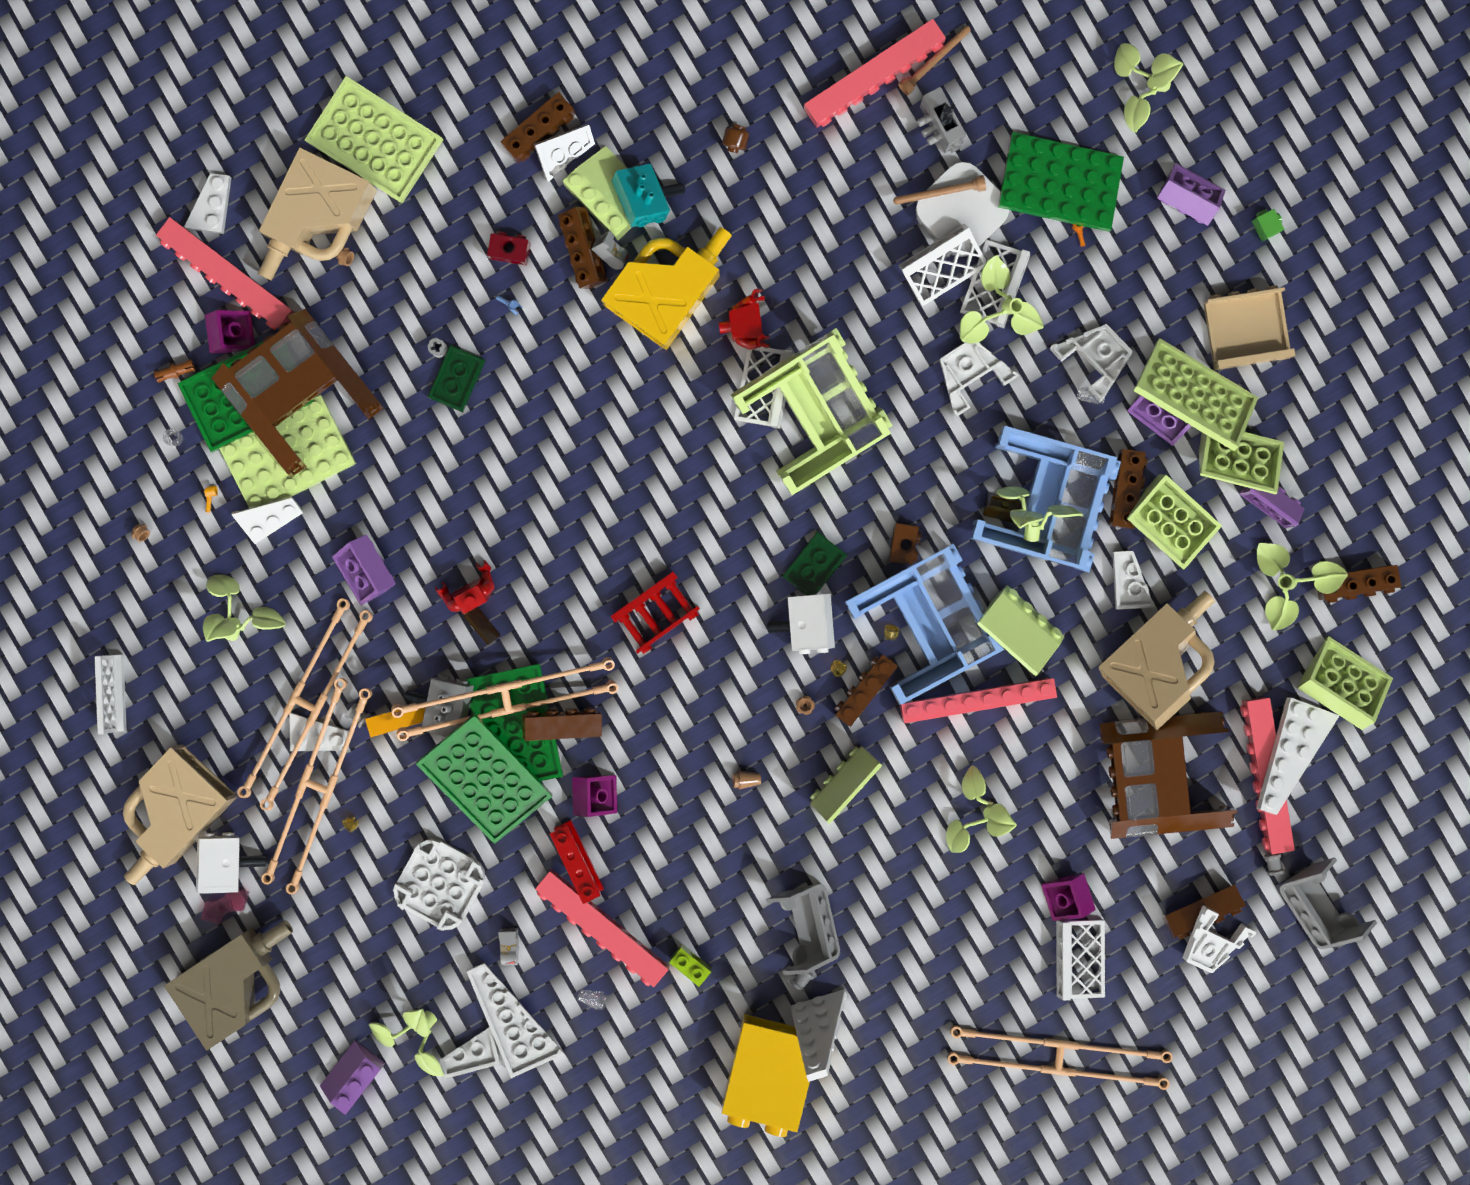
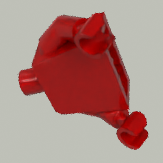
M754 289L751 295L742 299L729 311L730 321L719 322L720 334L731 332L733 342L748 350L770 347L769 344L764 343L770 337L763 335L759 302L756 303L757 301L765 300L764 296L758 297V294L763 291L761 289Z
M483 560V566H480L479 563L476 564V568L482 573V576L449 594V589L444 582H442L443 588L437 589L435 586L439 597H442V600L451 612L461 611L465 614L488 601L494 590V583L490 573L491 566L486 560Z

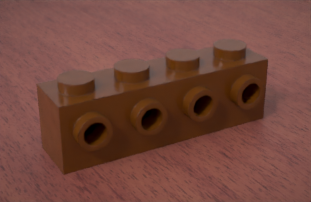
M558 92L500 142L517 163L520 161L524 162L535 149L534 144L544 141L550 136H555L560 131L559 128L562 125H567L574 119L575 111Z
M574 207L559 214V226L563 231L565 246L570 255V263L573 266L576 276L575 280L579 289H591L607 282L608 279L602 259L592 250L596 239L587 208Z
M1126 449L1119 450L1118 461H1121L1114 482L1109 519L1110 527L1135 529V526L1127 520V517L1142 496L1140 495V490L1144 487L1145 483L1143 468L1146 469L1148 458L1145 457L1146 452Z
M1398 565L1347 572V578L1337 591L1329 594L1321 593L1318 590L1317 592L1319 600H1326V603L1338 602V598L1345 597V600L1357 599L1359 594H1364V597L1375 596L1377 591H1383V594L1393 593L1395 588H1401Z
M883 654L880 656L876 655L872 659L870 669L862 672L856 687L853 685L846 693L848 697L845 701L841 700L834 709L836 710L835 716L850 727L898 667Z
M585 708V711L566 709V712L547 710L546 713L528 711L527 714H522V737L525 741L602 737V714L596 708Z
M1236 885L1162 917L1172 938L1178 937L1181 940L1190 936L1189 931L1194 929L1203 905L1215 910L1219 914L1214 924L1225 920L1224 916L1229 913L1235 916L1243 912L1241 908L1246 905Z

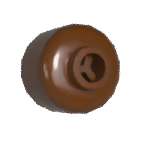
M732 123L731 126L726 127L722 143L728 147L727 151L738 153L739 150L746 149L749 132L746 130V127Z

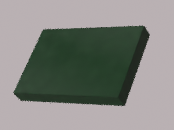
M450 345L428 394V398L464 413L486 360Z
M817 531L782 577L806 596L817 595L846 558L847 554Z

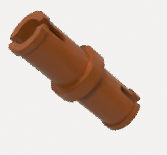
M192 359L176 365L172 363L170 367L154 371V376L158 378L156 379L158 383L173 377L177 379L182 374L195 371V366L192 364Z

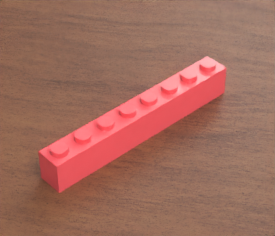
M934 19L930 20L805 103L804 110L816 128L828 125L832 121L831 118L836 115H843L852 104L854 106L858 105L864 100V96L867 94L873 95L880 89L879 86L884 83L886 85L895 80L897 74L900 72L902 74L906 73L915 62L921 63L932 51L934 53L938 52L943 48L946 37Z
M169 217L156 234L161 239L159 242L168 250L173 248L176 251L175 255L181 260H189L191 262L190 267L197 272L202 270L206 273L205 278L213 284L219 283L221 285L220 289L230 296L231 293L237 297L236 302L243 307L248 305L252 308L250 312L259 319L261 317L267 320L265 324L273 330L289 323L290 320L287 316L296 313Z
M1044 678L908 701L900 705L902 722L910 723L1057 698L1054 678Z
M1268 697L1242 700V705L1240 706L1241 714L1245 717L1246 724H1244L1243 728L1245 735L1248 736L1247 752L1251 755L1250 771L1254 774L1253 789L1257 793L1258 800L1276 739L1271 701ZM1287 800L1277 815L1257 809L1261 816L1259 827L1264 834V838H1262L1264 850L1270 854L1295 851Z
M553 869L548 872L536 887L537 895L541 899L549 900L552 903L551 906L560 913L562 911L567 915L566 919L573 925L578 924L586 936L595 938L597 940L596 944L602 949L607 948L616 961L619 962L621 960L624 962L628 971L633 974L636 972L641 976L640 980L645 985L655 987L669 970L667 963L592 901L583 904L575 887Z

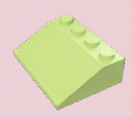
M605 146L571 172L563 180V183L601 225L615 235L614 238L618 241L632 227H630L612 184V178L617 170L627 169V167Z
M1202 432L1199 446L1200 475L1277 494L1284 442L1244 432L1239 447L1233 451Z
M1159 474L1146 488L1127 517V520L1183 570L1222 527L1218 521L1167 475Z
M1008 585L992 599L977 623L1035 676L1038 675L1064 638V635L1058 628L1051 625L1045 616L1033 609L1029 602L1024 601L1017 591L1011 589Z
M1328 636L1304 672L1298 689L1363 730L1376 722L1393 678Z
M855 746L848 754L850 758L846 762L842 761L836 767L837 772L835 775H829L823 782L825 786L820 791L817 789L810 796L812 799L810 804L829 824L882 766L863 746L859 748Z

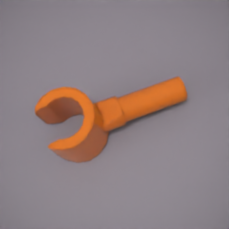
M1072 224V229L1077 232L1080 246H1085L1082 231L1084 226L1078 227Z

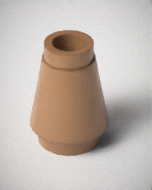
M745 771L733 773L734 788L740 790L761 785L760 773Z

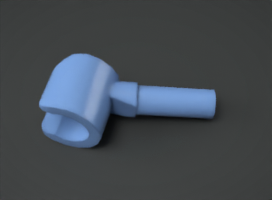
M499 295L496 297L498 301L506 304L508 309L515 315H518L515 311L516 307L523 308L516 300L509 301Z

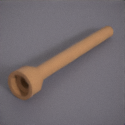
M963 27L911 78H904L898 84L902 92L906 95L911 94L916 86L915 83L970 32V27Z
M984 175L975 176V179H972L970 182L898 196L893 199V203L898 205L971 189L974 191L978 190V192L985 191Z

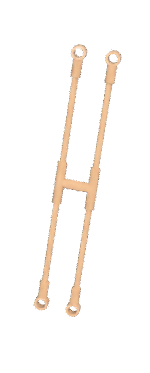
M342 598L337 601V609L331 619L332 622L301 681H298L283 710V715L255 768L249 774L244 785L237 791L238 796L241 798H248L251 795V787L257 777L256 774L294 705L298 704L311 711L305 723L306 726L275 785L272 786L266 799L260 802L262 810H271L273 808V800L279 791V786L310 727L314 725L358 636L361 635L367 622L373 619V615L369 611L364 610L360 613V621L354 630L355 633L316 704L314 705L299 697L305 686L304 683L336 623L339 622L344 611L350 608V602ZM345 601L346 606L342 608L341 603ZM368 613L369 617L365 620L364 615ZM243 789H246V795L242 794ZM266 801L269 802V807H268V808L265 807V802H266Z
M605 657L601 662L589 664V666L522 681L515 680L489 686L486 689L419 704L413 703L403 706L401 704H394L391 712L394 717L399 718L404 713L417 711L419 708L486 693L501 692L504 707L477 715L480 719L516 713L527 708L593 693L594 695L603 692L614 694L618 691V686L614 680H610L605 685L593 687L590 690L511 706L509 690L522 687V685L589 670L590 672L599 669L610 671L614 668L615 664L611 657ZM469 717L425 727L420 726L410 729L401 727L396 731L397 738L400 741H405L410 736L423 734L425 731L461 724Z
M339 678L334 682L335 689L331 698L332 702L309 763L306 765L295 794V801L274 857L271 859L266 873L261 878L264 884H270L275 879L274 872L278 864L277 860L306 786L324 793L319 813L298 869L295 870L291 883L286 886V891L289 894H295L299 890L298 883L303 873L304 863L324 810L327 808L338 780L339 770L360 714L363 713L367 700L372 696L371 689L363 688L360 690V699L355 710V717L334 773L331 774L327 786L310 780L309 778L314 768L313 764L334 707L339 701L342 690L347 687V681L344 678ZM339 680L343 682V687L338 685ZM364 690L368 692V697L363 695ZM266 875L270 876V881L266 879ZM291 885L295 887V891L291 890Z
M954 1025L950 1029V1033L954 1038H960L961 1036L975 1038L977 1036L1057 1047L1055 1066H1035L976 1059L970 1056L958 1055L956 1052H950L947 1055L948 1062L951 1065L976 1063L1036 1070L1041 1073L1074 1077L1078 1075L1138 1082L1144 1085L1158 1086L1162 1090L1168 1089L1170 1085L1167 1078L1163 1076L1159 1078H1137L1077 1071L1073 1068L1062 1067L1064 1048L1146 1056L1151 1059H1160L1165 1063L1171 1062L1173 1058L1168 1050H1162L1161 1052L1147 1050L1146 1052L1079 1044V1042L1035 1039L984 1033L963 1029L958 1025ZM954 1029L960 1030L958 1034H953ZM1164 1054H1169L1167 1059H1163ZM956 1056L957 1058L955 1061H951L950 1057ZM1165 1080L1166 1084L1161 1086L1160 1082Z

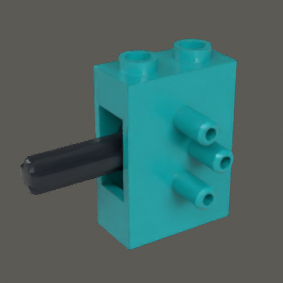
M651 164L617 170L612 178V184L630 227H643L649 223L665 221L670 212L665 198L685 193V186L682 183L660 187Z

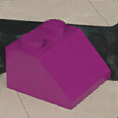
M216 310L205 315L210 353L239 352L255 345L250 311Z
M616 775L572 777L573 816L593 817L617 813Z
M1084 873L1068 875L1041 884L1052 921L1084 918L1096 910Z

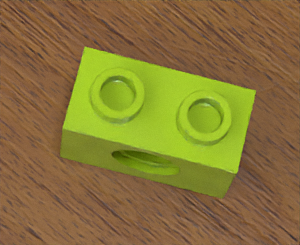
M683 944L679 946L669 961L672 966L698 987L709 976L712 969L711 966Z

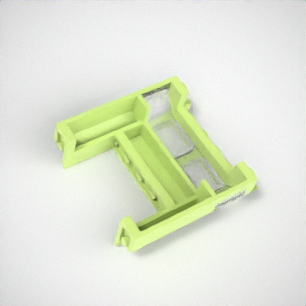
M837 328L730 394L736 407L744 414L750 410L748 406L777 387L781 390L814 448L776 471L792 495L891 434L889 428L893 425L882 408H876L872 398L866 396L865 392L867 389L862 381L858 382L855 377L858 375L855 368L847 363L848 356L841 348L846 344Z

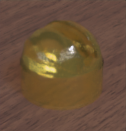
M886 625L884 627V637L887 640L892 639L894 641L899 636V627Z
M834 660L830 664V670L836 677H839L846 672L847 666L841 660Z
M349 816L342 820L343 826L349 833L356 830L359 825L358 820L354 821L356 818L354 816Z

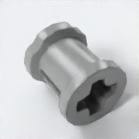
M433 338L428 344L429 352L435 357H444L448 351L446 343L438 338ZM437 344H439L440 346H442V347L439 348V350H440L439 352H437L436 350H434V349H436V345H437Z
M355 703L345 715L346 718L354 719L358 704ZM363 711L360 714L357 722L359 728L366 723L365 719L370 718L371 715L369 713L366 714Z
M1281 853L1264 855L1268 866L1267 875L1272 876L1285 873L1281 866Z
M812 973L797 974L789 982L797 990L804 992L806 984L815 977Z

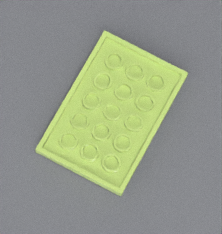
M346 76L305 138V141L402 204L441 145L443 138Z
M1160 338L1156 342L1133 390L1233 451L1239 447L1258 400V397Z
M320 395L314 398V402L299 409L276 426L279 433L307 466L291 478L255 432L220 448L248 507H257L270 501L294 496L356 464L323 396Z

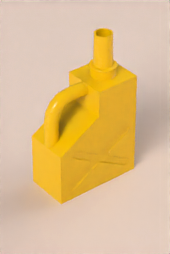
M719 227L704 248L700 247L697 253L689 247L685 249L669 238L650 240L641 249L634 261L628 262L602 298L604 306L660 347L667 350L720 277L719 269L714 265L718 262L717 256L732 235L724 228ZM659 249H666L679 258L674 266L647 264L646 262Z

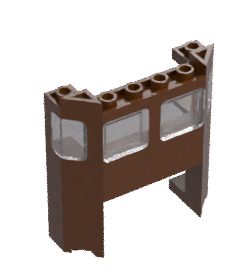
M306 309L288 315L287 317L291 321L290 324L282 325L278 329L279 332L275 335L267 336L263 340V344L259 347L251 348L244 358L235 360L231 364L232 367L228 368L223 363L212 377L220 390L291 478L307 466L279 433L276 426L336 381L341 384L368 420L384 409Z
M1222 711L1175 714L1158 730L1145 718L1103 721V723L1099 724L1101 743L1109 744V747H1107V757L1111 759V766H1109L1108 770L1110 778L1113 779V786L1110 787L1111 796L1115 799V805L1112 806L1114 817L1109 820L1111 839L1234 827V823L1231 821H1234L1233 814L1237 813L1236 809L1229 806H1219L1220 809L1190 812L1183 737L1229 732V729L1223 726L1224 718L1220 717L1224 716Z

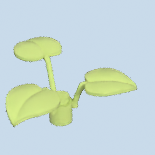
M1123 43L1117 49L1114 60L1116 73L1127 77L1133 70L1138 74L1149 78L1147 85L1151 90L1141 94L1139 98L1131 96L1126 102L1124 108L1126 124L1133 132H1137L1150 115V104L1143 98L1155 95L1157 91L1166 92L1170 88L1171 81L1182 68L1183 63L1169 54H1160L1152 63L1151 70L1153 74H1149L1135 67L1140 62L1138 49L1131 44Z
M998 255L990 258L984 265L981 272V282L987 291L995 290L997 294L1006 298L1001 306L1002 311L986 316L983 319L980 313L976 311L967 312L960 322V338L965 343H978L986 338L989 327L985 321L1003 314L1014 315L1011 319V326L1017 334L1027 335L1044 328L1039 314L1032 305L1022 302L1019 298H1012L1011 295H1007L999 290L1008 286L1011 276L1008 267L1000 260Z
M1010 486L998 489L996 492L1000 497L1006 499L1019 498L1022 501L1023 510H1012L1010 516L1020 529L1025 526L1024 540L1039 541L1040 530H1044V525L1050 515L1055 517H1083L1079 510L1068 505L1059 504L1049 506V511L1046 512L1043 518L1042 514L1026 510L1024 497L1029 496L1028 490L1022 487Z
M1259 543L1257 548V561L1261 571L1268 576H1275L1279 571L1281 572L1278 585L1283 589L1285 599L1280 596L1273 597L1267 602L1265 608L1266 617L1271 629L1274 631L1288 627L1298 617V604L1294 601H1288V590L1294 589L1297 582L1315 581L1314 586L1319 592L1329 594L1337 591L1348 576L1346 570L1340 565L1324 561L1313 566L1312 574L1314 577L1296 579L1293 575L1284 574L1282 569L1287 567L1290 562V555L1285 547L1278 544Z
M213 575L208 579L206 587L209 593L218 597L227 595L228 617L224 618L219 614H211L204 619L203 633L207 642L220 638L230 641L237 640L240 630L244 631L245 626L251 620L252 625L259 629H276L286 625L279 613L269 607L254 609L252 612L253 616H249L241 624L239 619L231 618V594L239 593L240 586L238 582L226 575Z
M972 765L963 778L962 790L967 799L974 800L976 798L977 801L987 805L983 812L985 818L962 825L960 820H954L949 824L946 832V841L952 853H961L969 846L970 835L966 830L967 827L987 822L986 827L989 834L999 837L1009 833L1017 826L1002 804L993 805V802L980 798L986 792V784L979 769Z
M424 1009L405 1011L403 1018L408 1026L397 1034H391L390 1029L383 1024H369L375 1038L387 1047H392L395 1044L393 1039H396L411 1028L414 1029V1031L424 1037L418 1050L419 1053H416L414 1056L419 1067L433 1076L445 1075L437 1059L423 1051L427 1038L431 1033L430 1029L437 1022V1018L432 1012H424Z

